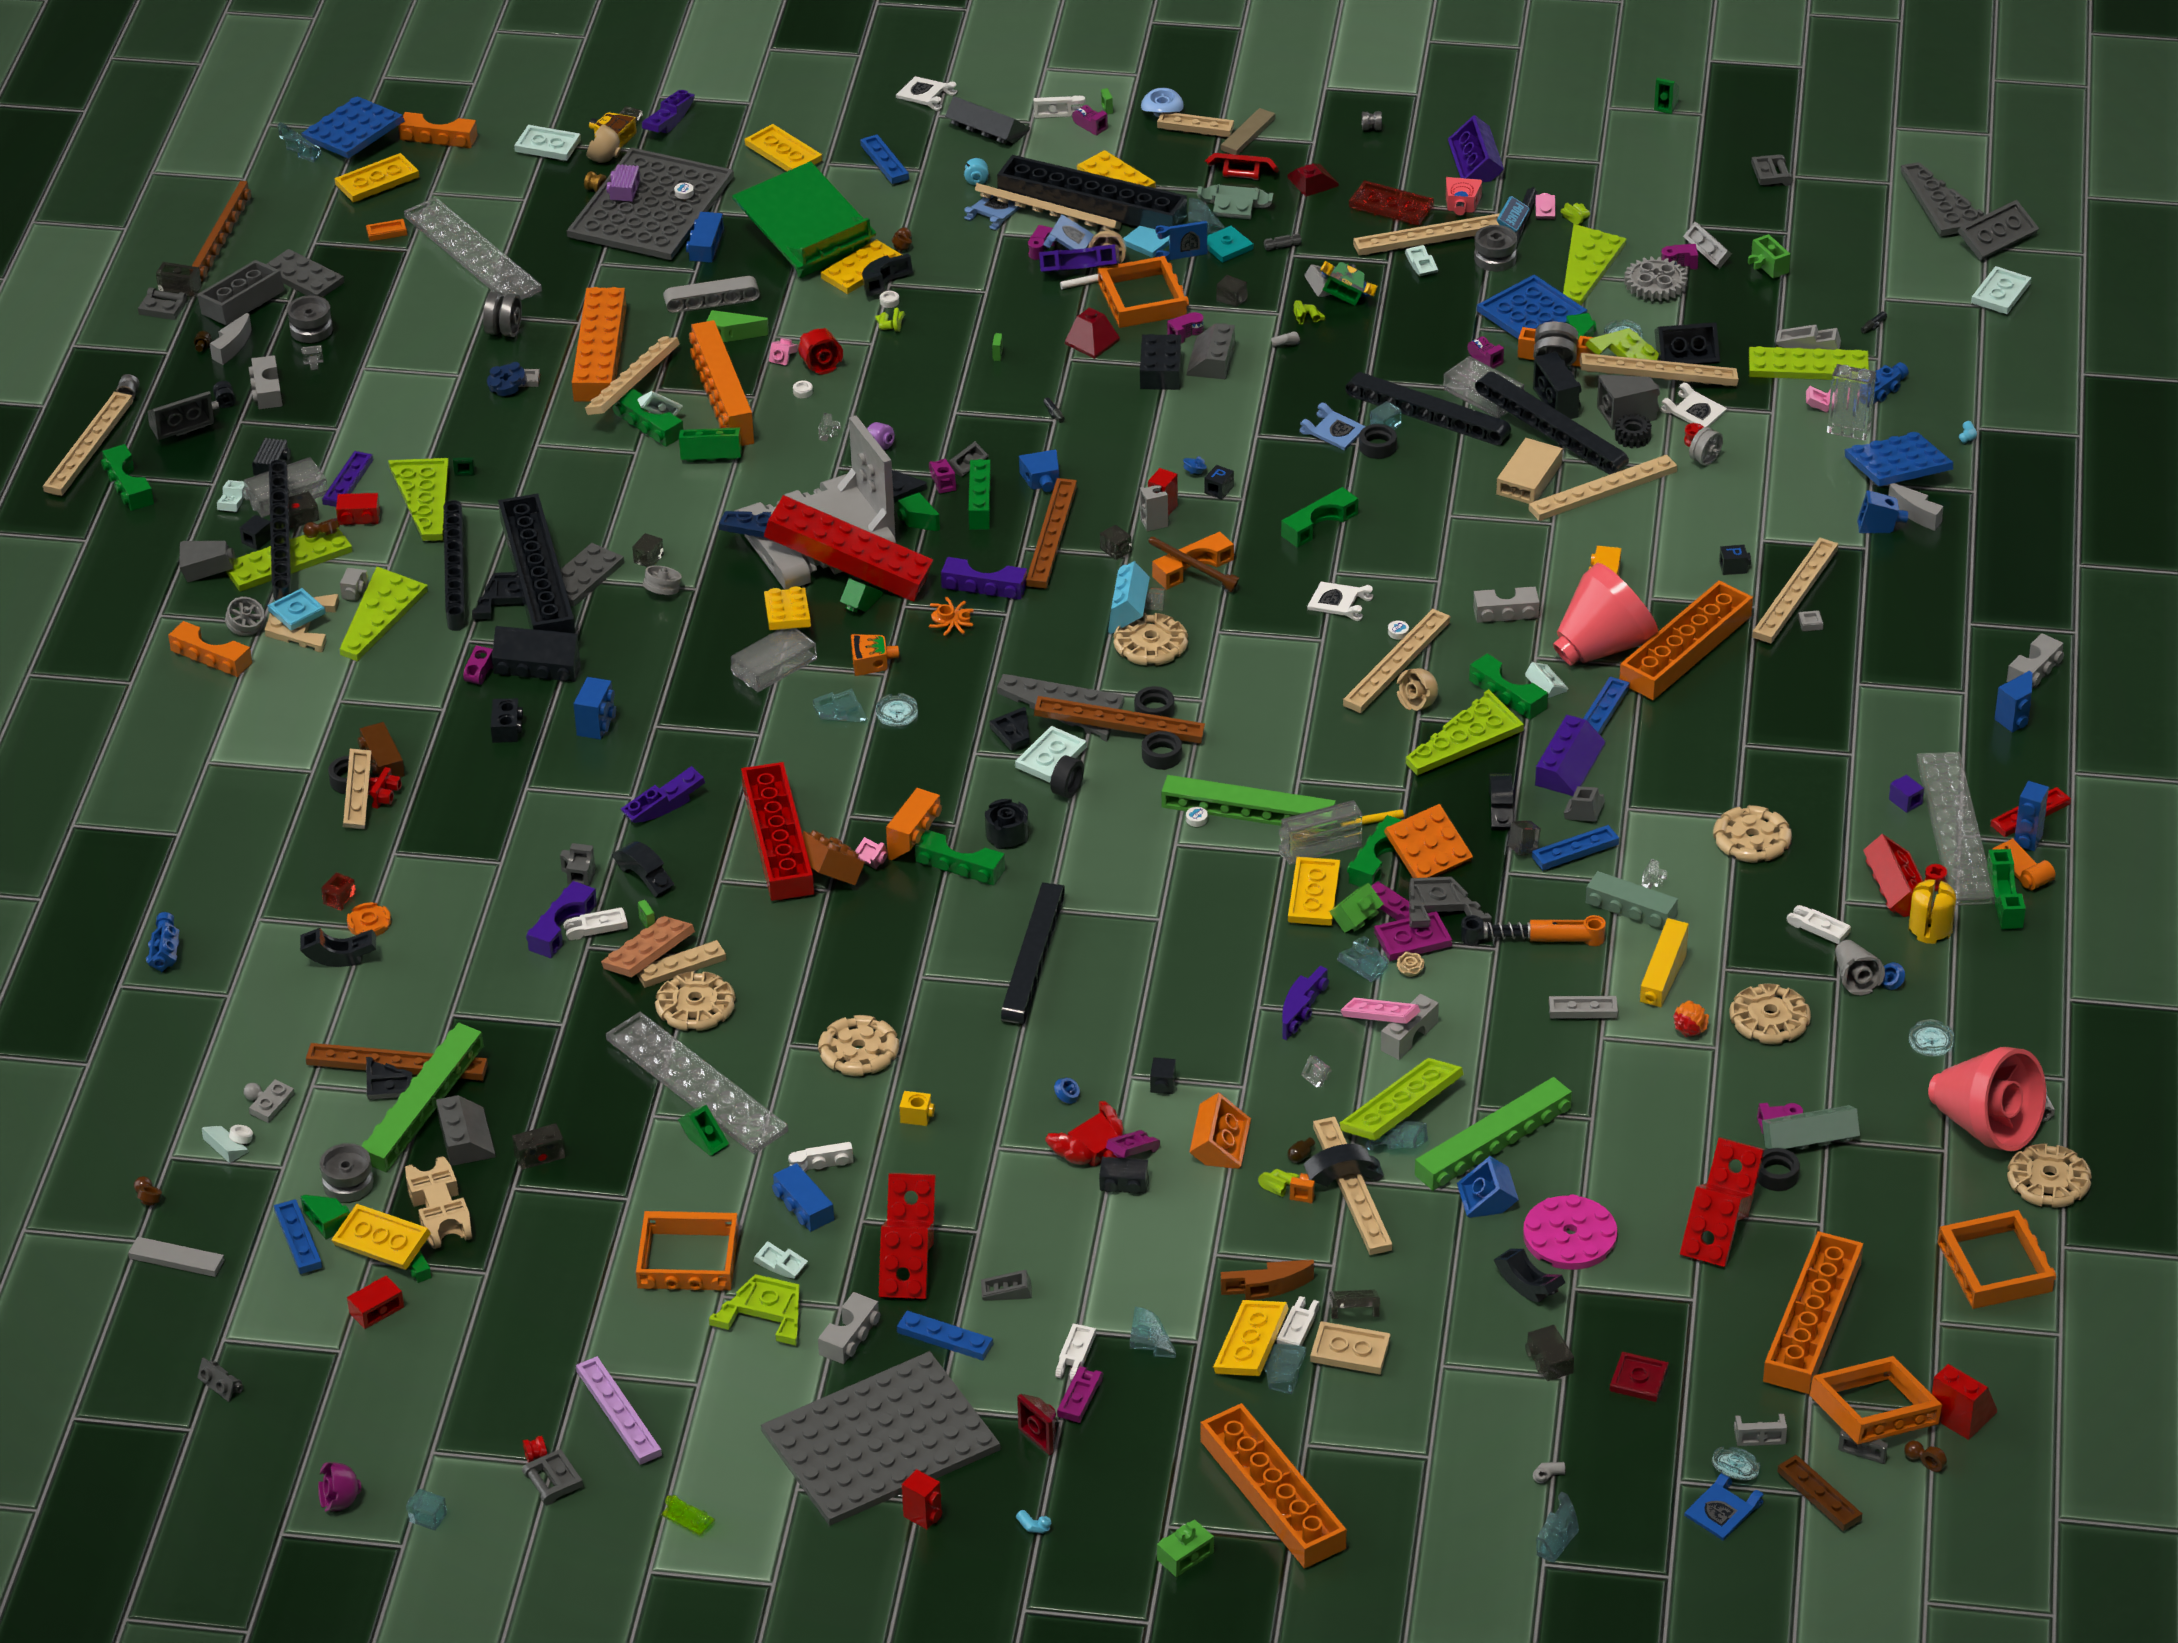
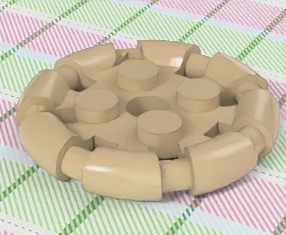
M1143 613V617L1121 629L1118 626L1113 636L1115 639L1113 642L1114 647L1122 657H1127L1128 661L1147 666V663H1155V666L1169 663L1174 660L1175 656L1179 657L1183 654L1188 645V634L1185 627L1179 621H1174L1173 617L1160 613H1155V615Z
M1747 806V808L1743 809L1736 807L1722 814L1721 818L1714 825L1713 837L1716 839L1717 846L1726 855L1735 856L1739 861L1757 863L1758 860H1765L1766 862L1782 855L1784 849H1788L1791 843L1792 832L1789 829L1788 822L1777 812L1771 813L1768 808L1761 806Z
M692 971L673 977V980L666 981L657 992L655 1008L659 1017L663 1021L667 1020V1024L673 1028L688 1031V1029L703 1031L716 1027L719 1021L724 1022L731 1015L735 1007L736 997L732 986L728 982H724L722 977L710 972L695 973ZM693 998H699L697 1001H692Z
M1759 984L1758 987L1752 988L1750 986L1742 990L1735 996L1734 1002L1731 1003L1729 1009L1730 1020L1735 1024V1029L1746 1038L1760 1040V1043L1782 1044L1784 1040L1792 1041L1806 1031V1026L1810 1024L1811 1011L1809 1005L1805 1004V999L1793 989L1781 988L1778 984Z
M854 1015V1018L846 1019L844 1017L830 1024L827 1027V1032H823L820 1036L818 1051L821 1053L822 1061L834 1071L839 1070L841 1074L847 1076H863L865 1073L871 1072V1074L882 1071L891 1064V1060L896 1058L899 1051V1039L896 1038V1031L885 1021L881 1020L879 1022L875 1017L867 1015ZM863 1046L861 1049H856L855 1047Z
M2047 1144L2031 1145L2026 1147L2025 1151L2017 1152L2008 1165L2009 1172L2007 1177L2011 1188L2015 1193H2020L2022 1199L2042 1207V1204L2051 1205V1208H2060L2072 1205L2074 1200H2081L2091 1186L2090 1179L2092 1176L2086 1161L2083 1158L2077 1157V1153L2060 1145H2056V1147L2047 1146ZM2051 1172L2054 1173V1175L2050 1176L2046 1175L2045 1173ZM2044 1193H2048V1194H2053V1195H2052V1196H2048V1195H2043V1194H2044Z

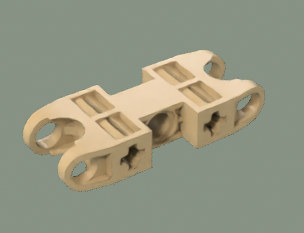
M443 1156L436 1158L435 1167L429 1171H420L413 1167L412 1164L405 1166L408 1193L413 1206L426 1205V1208L419 1209L418 1211L421 1226L428 1228L431 1232L427 1239L433 1249L440 1248L442 1238L452 1233L458 1234L465 1240L472 1239L470 1215L464 1198L453 1201L451 1197L458 1195V1187L452 1167Z

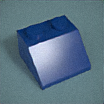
M2030 670L1998 687L1995 720L2012 733L2025 727L2029 721L2033 675Z
M1491 1156L1457 1182L1466 1215L1470 1218L1501 1214L1519 1200L1509 1167Z

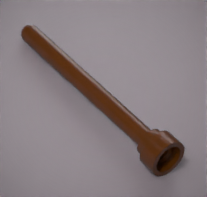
M1150 537L1148 540L1149 544L1222 582V585L1225 586L1224 589L1233 592L1239 577L1233 574L1225 575L1155 537Z

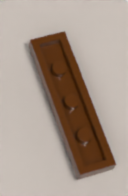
M1794 1455L1778 1465L1777 1472L1842 1531L1847 1530L1862 1520L1863 1513L1799 1456Z

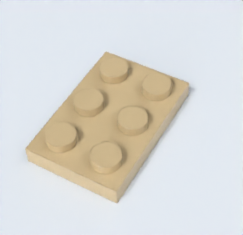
M1321 1321L1310 1355V1362L1381 1374L1391 1334Z

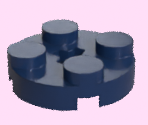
M518 362L491 368L489 371L490 375L487 378L490 391L492 393L496 392L499 396H506L519 390L518 387L521 384L524 386L527 381L526 373Z

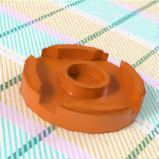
M373 902L357 905L347 915L348 929L354 935L372 929L376 936L387 931L391 925V916L387 907L383 905L382 907L378 906L377 903Z

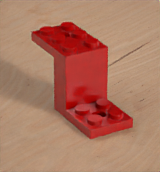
M1722 1137L1718 1138L1708 1182L1696 1186L1680 1255L1723 1267L1727 1265L1737 1221L1749 1216L1765 1149ZM1734 1159L1742 1163V1169L1738 1173L1733 1172L1730 1168V1163ZM1705 1231L1713 1233L1714 1242L1712 1244H1706L1703 1241L1702 1236Z
M889 1173L887 1221L881 1226L879 1297L927 1298L928 1250L934 1244L935 1174ZM906 1192H916L918 1195L917 1202L914 1204L908 1203L905 1199ZM901 1267L907 1268L910 1272L909 1279H899L897 1270Z

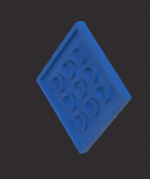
M357 96L351 98L348 103L338 107L328 116H324L316 124L309 126L301 134L304 140L349 159L403 123L404 118L402 114Z
M1532 275L1477 304V311L1517 339L1522 327L1536 329L1539 325L1546 322L1566 323V316L1587 313V309L1536 275Z
M1910 432L1900 437L1892 436L1887 440H1875L1870 442V444L1854 445L1852 448L1845 449V457L1878 486L1953 470V462L1918 432Z

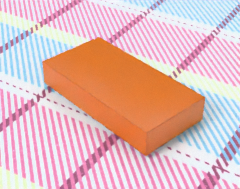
M404 219L366 225L370 241L407 235Z

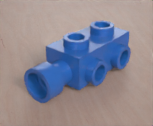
M1902 362L1897 363L1892 368L1884 365L1872 375L1863 379L1859 384L1861 400L1875 404L1878 401L1883 402L1891 391L1897 392L1901 385L1900 380L1909 374L1907 366Z
M162 912L157 915V929L152 933L151 940L148 942L150 950L149 955L146 957L147 963L161 972L176 962V952L179 945V929L174 926V916L168 912Z

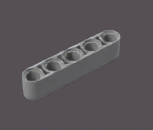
M743 276L671 287L665 290L663 297L667 310L677 313L754 301L759 297L760 292L754 277Z

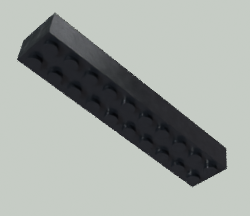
M1012 155L997 174L998 189L1112 219L1131 226H1143L1155 229L1159 225L1176 226L1180 225L1187 215V195Z
M539 494L498 500L500 520L530 629L575 634L574 617Z

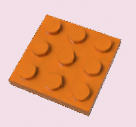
M1440 804L1386 827L1384 833L1413 878L1436 877L1471 861L1473 855Z

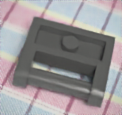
M1783 155L1752 157L1751 164L1760 185L1783 183V185L1788 186L1793 183V177L1788 173L1785 165L1786 160ZM1774 165H1776L1779 168L1781 174H1777Z
M149 287L146 297L138 307L139 315L175 320L187 302V293L180 292L177 294L158 291L156 288Z
M561 1449L531 1461L522 1468L524 1475L531 1479L541 1494L540 1498L545 1505H550L556 1498L583 1487L581 1477ZM544 1470L554 1487L548 1488L538 1474V1471Z

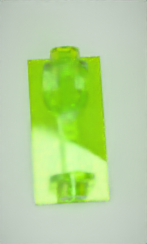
M668 1495L665 1499L667 1508L661 1513V1516L699 1536L715 1521L714 1518L707 1515L706 1511H701L692 1505L686 1504V1502L678 1499L676 1495Z

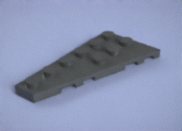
M1921 163L1901 165L1902 175L1940 236L1957 234L1960 227L1984 216L1983 211L1974 209L1970 201L1953 188H1947L1943 180L1938 181L1934 178L1933 173Z
M1008 674L1002 675L997 686L998 694L1016 702L1023 701L1028 703L1032 709H1035L1038 696L1121 709L1124 703V695ZM1059 720L1072 727L1080 726L1084 728V732L1090 735L1092 733L1098 734L1106 742L1112 731L1110 728Z

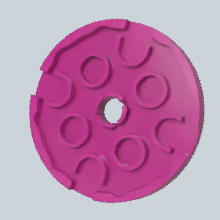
M1574 1194L1545 1199L1529 1211L1524 1221L1523 1238L1528 1250L1538 1260L1544 1259L1552 1263V1267L1577 1270L1592 1267L1606 1259V1255L1612 1249L1614 1250L1617 1242V1225L1612 1214L1601 1204L1591 1199ZM1567 1228H1569L1570 1231H1574L1575 1233L1568 1234L1566 1232Z

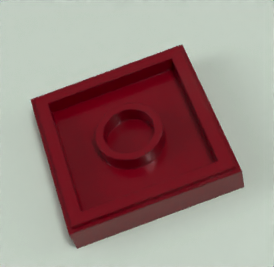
M1622 1352L1610 1384V1391L1656 1402L1668 1370L1669 1362Z

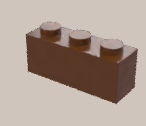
M381 722L359 728L360 737L357 738L361 750L371 751L370 768L373 776L377 775L379 778L383 769L387 767L391 768L392 775L404 777L403 760L385 723Z

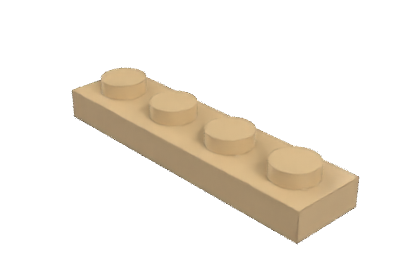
M1165 112L1160 114L1157 128L1229 137L1234 128V120Z
M350 749L343 818V827L365 828L371 761L370 750Z
M716 940L654 961L636 975L644 988L672 979L676 975L696 971L725 961L726 953Z

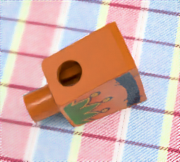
M851 635L855 676L885 671L888 669L887 659L899 658L898 645L886 646L883 635Z

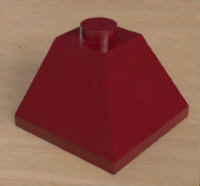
M1321 164L1305 165L1287 174V178L1305 197L1339 186V183Z
M1089 307L1076 317L1065 340V345L1096 359L1119 342L1120 337L1105 314Z
M1019 1394L1017 1396L1018 1429L1048 1455H1052L1054 1453L1056 1433L1055 1409L1038 1397Z

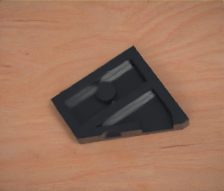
M892 470L894 503L927 490L926 481Z
M1025 707L989 721L990 728L1011 751L1029 744V730Z
M366 1057L368 1100L398 1098L410 1086L413 1079L412 1072L397 1069L388 1063L383 1065L375 1062L371 1057Z

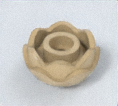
M1405 952L1402 956H1399L1397 968L1401 974L1413 977L1420 974L1423 970L1424 959L1418 953Z

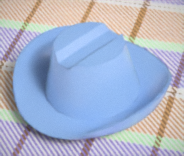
M1156 88L1145 95L1141 103L1143 111L1153 112L1156 117L1165 112H1180L1184 107L1180 95L1169 88Z

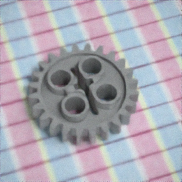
M1650 257V260L1643 258L1642 262L1636 260V264L1631 263L1630 267L1626 268L1624 285H1627V290H1631V294L1636 293V297L1643 296V300L1650 298L1651 301L1655 298L1659 301L1662 298L1669 300V296L1676 298V294L1681 295V292L1685 291L1687 273H1685V268H1681V264L1675 265V261L1668 262V258L1664 261L1661 260V257H1658L1657 260H1654L1653 257Z

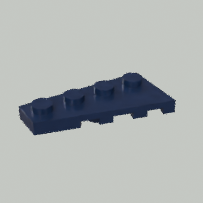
M725 511L719 522V530L765 538L764 533L771 512L753 515L752 512Z

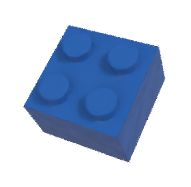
M586 678L574 702L577 736L601 740L604 732L608 731L610 721L616 715V706H614L613 702L615 691L612 690V682L610 680Z

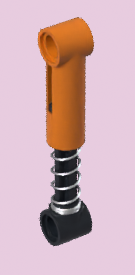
M1469 915L1462 919L1461 941L1467 946H1477L1489 937L1493 939L1495 937H1502L1503 939L1505 937H1513V939L1516 937H1523V939L1528 937L1530 942H1584L1589 946H1599L1605 940L1606 922L1602 917L1592 915L1586 917L1585 920H1530L1527 925H1521L1520 922L1517 925H1511L1510 922L1507 925H1501L1500 922L1497 925H1491L1490 922H1484L1478 916Z

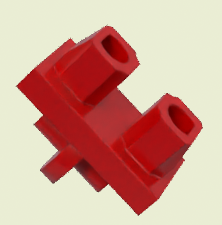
M385 767L379 778H369L368 795H371L374 799L372 808L378 809L381 803L391 805L394 799V792L392 790L399 791L402 786L401 777L392 775L391 768Z

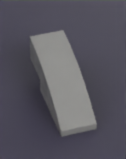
M248 313L218 331L219 338L210 343L213 360L224 365L245 345L252 330Z
M1817 325L1778 330L1776 344L1784 348L1835 350L1840 349L1841 338L1837 328L1818 331Z
M1895 483L1890 484L1888 496L1895 497L1898 500L1899 510L1908 511L1909 519L1935 531L1942 522L1943 506L1928 501V495Z

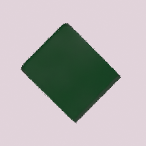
M453 458L455 476L475 475L473 458Z

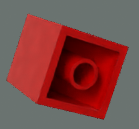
M1947 1364L1934 1377L1932 1395L1942 1404L1939 1423L1967 1440L1971 1439L1997 1413V1408L1989 1388L1957 1368Z

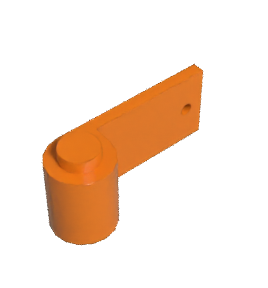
M2014 839L1992 849H2011L2014 860V875L2029 890H2034L2055 879V870L2050 862L2044 860L2037 864Z

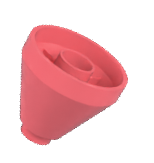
M1596 563L1583 574L1557 630L1559 639L1552 645L1558 655L1567 664L1572 666L1578 660L1582 663H1587L1641 646L1658 632V626L1647 607L1635 592L1611 569L1601 563Z
M2000 1047L1949 1067L1941 1073L1934 1075L1929 1084L1928 1094L1930 1101L1937 1105L1942 1113L1985 1146L1998 1150L2016 1151L2031 1141L2041 1124L2046 1104V1082L2043 1069L2038 1059L2031 1052L2019 1048Z

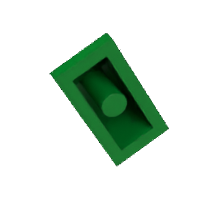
M1656 78L1654 111L1672 114L1678 104L1679 86L1675 81Z
M1589 313L1566 316V323L1572 325L1578 331V339L1580 336L1593 337L1594 332H1596V322L1592 320Z
M920 493L898 500L897 515L908 527L932 531L940 530L939 513Z
M848 579L840 602L847 604L846 609L857 613L858 609L866 612L883 595V592Z
M707 1105L697 1107L678 1119L689 1140L709 1156L729 1144Z
M313 1195L301 1196L303 1213L326 1240L336 1234L350 1214L346 1205L342 1206L337 1198Z

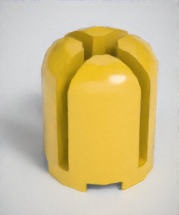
M1926 880L1915 887L1912 894L1909 931L1911 930L1917 936L1918 941L1936 944L1937 940L1944 939L1947 936L1949 939L1951 936L1956 904L1954 889L1948 883L1941 881L1933 907L1936 880Z

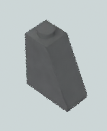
M226 541L180 542L179 568L187 583L233 569V560L236 559L233 548H229Z

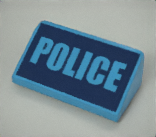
M1510 196L1499 214L1497 222L1499 225L1511 228L1516 232L1530 208L1513 196Z

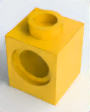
M904 1091L899 1106L900 1123L927 1126L929 1118L933 1117L935 1112V1104L931 1103V1094Z

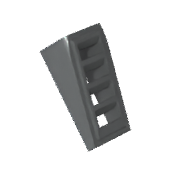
M1027 1270L981 1279L983 1300L1026 1299L1032 1297L1031 1279ZM990 1286H994V1291H990Z
M1842 1429L1838 1450L1885 1464L1888 1444L1878 1439L1857 1445Z

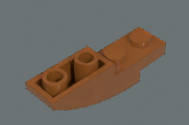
M1314 1260L1267 1262V1269L1220 1272L1221 1295L1245 1294V1300H1257L1290 1292L1314 1279Z

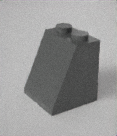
M1599 375L1597 408L1612 430H1615L1618 418H1623V415L1626 414L1628 417L1630 414H1633V416L1640 414V417L1645 416L1646 420L1654 421L1657 419V411H1659L1658 396L1660 395V388L1651 377Z

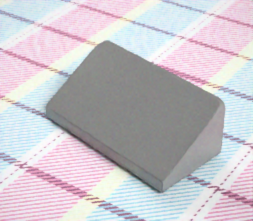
M1310 265L1305 278L1318 297L1332 295L1322 290L1327 279L1321 276V267Z

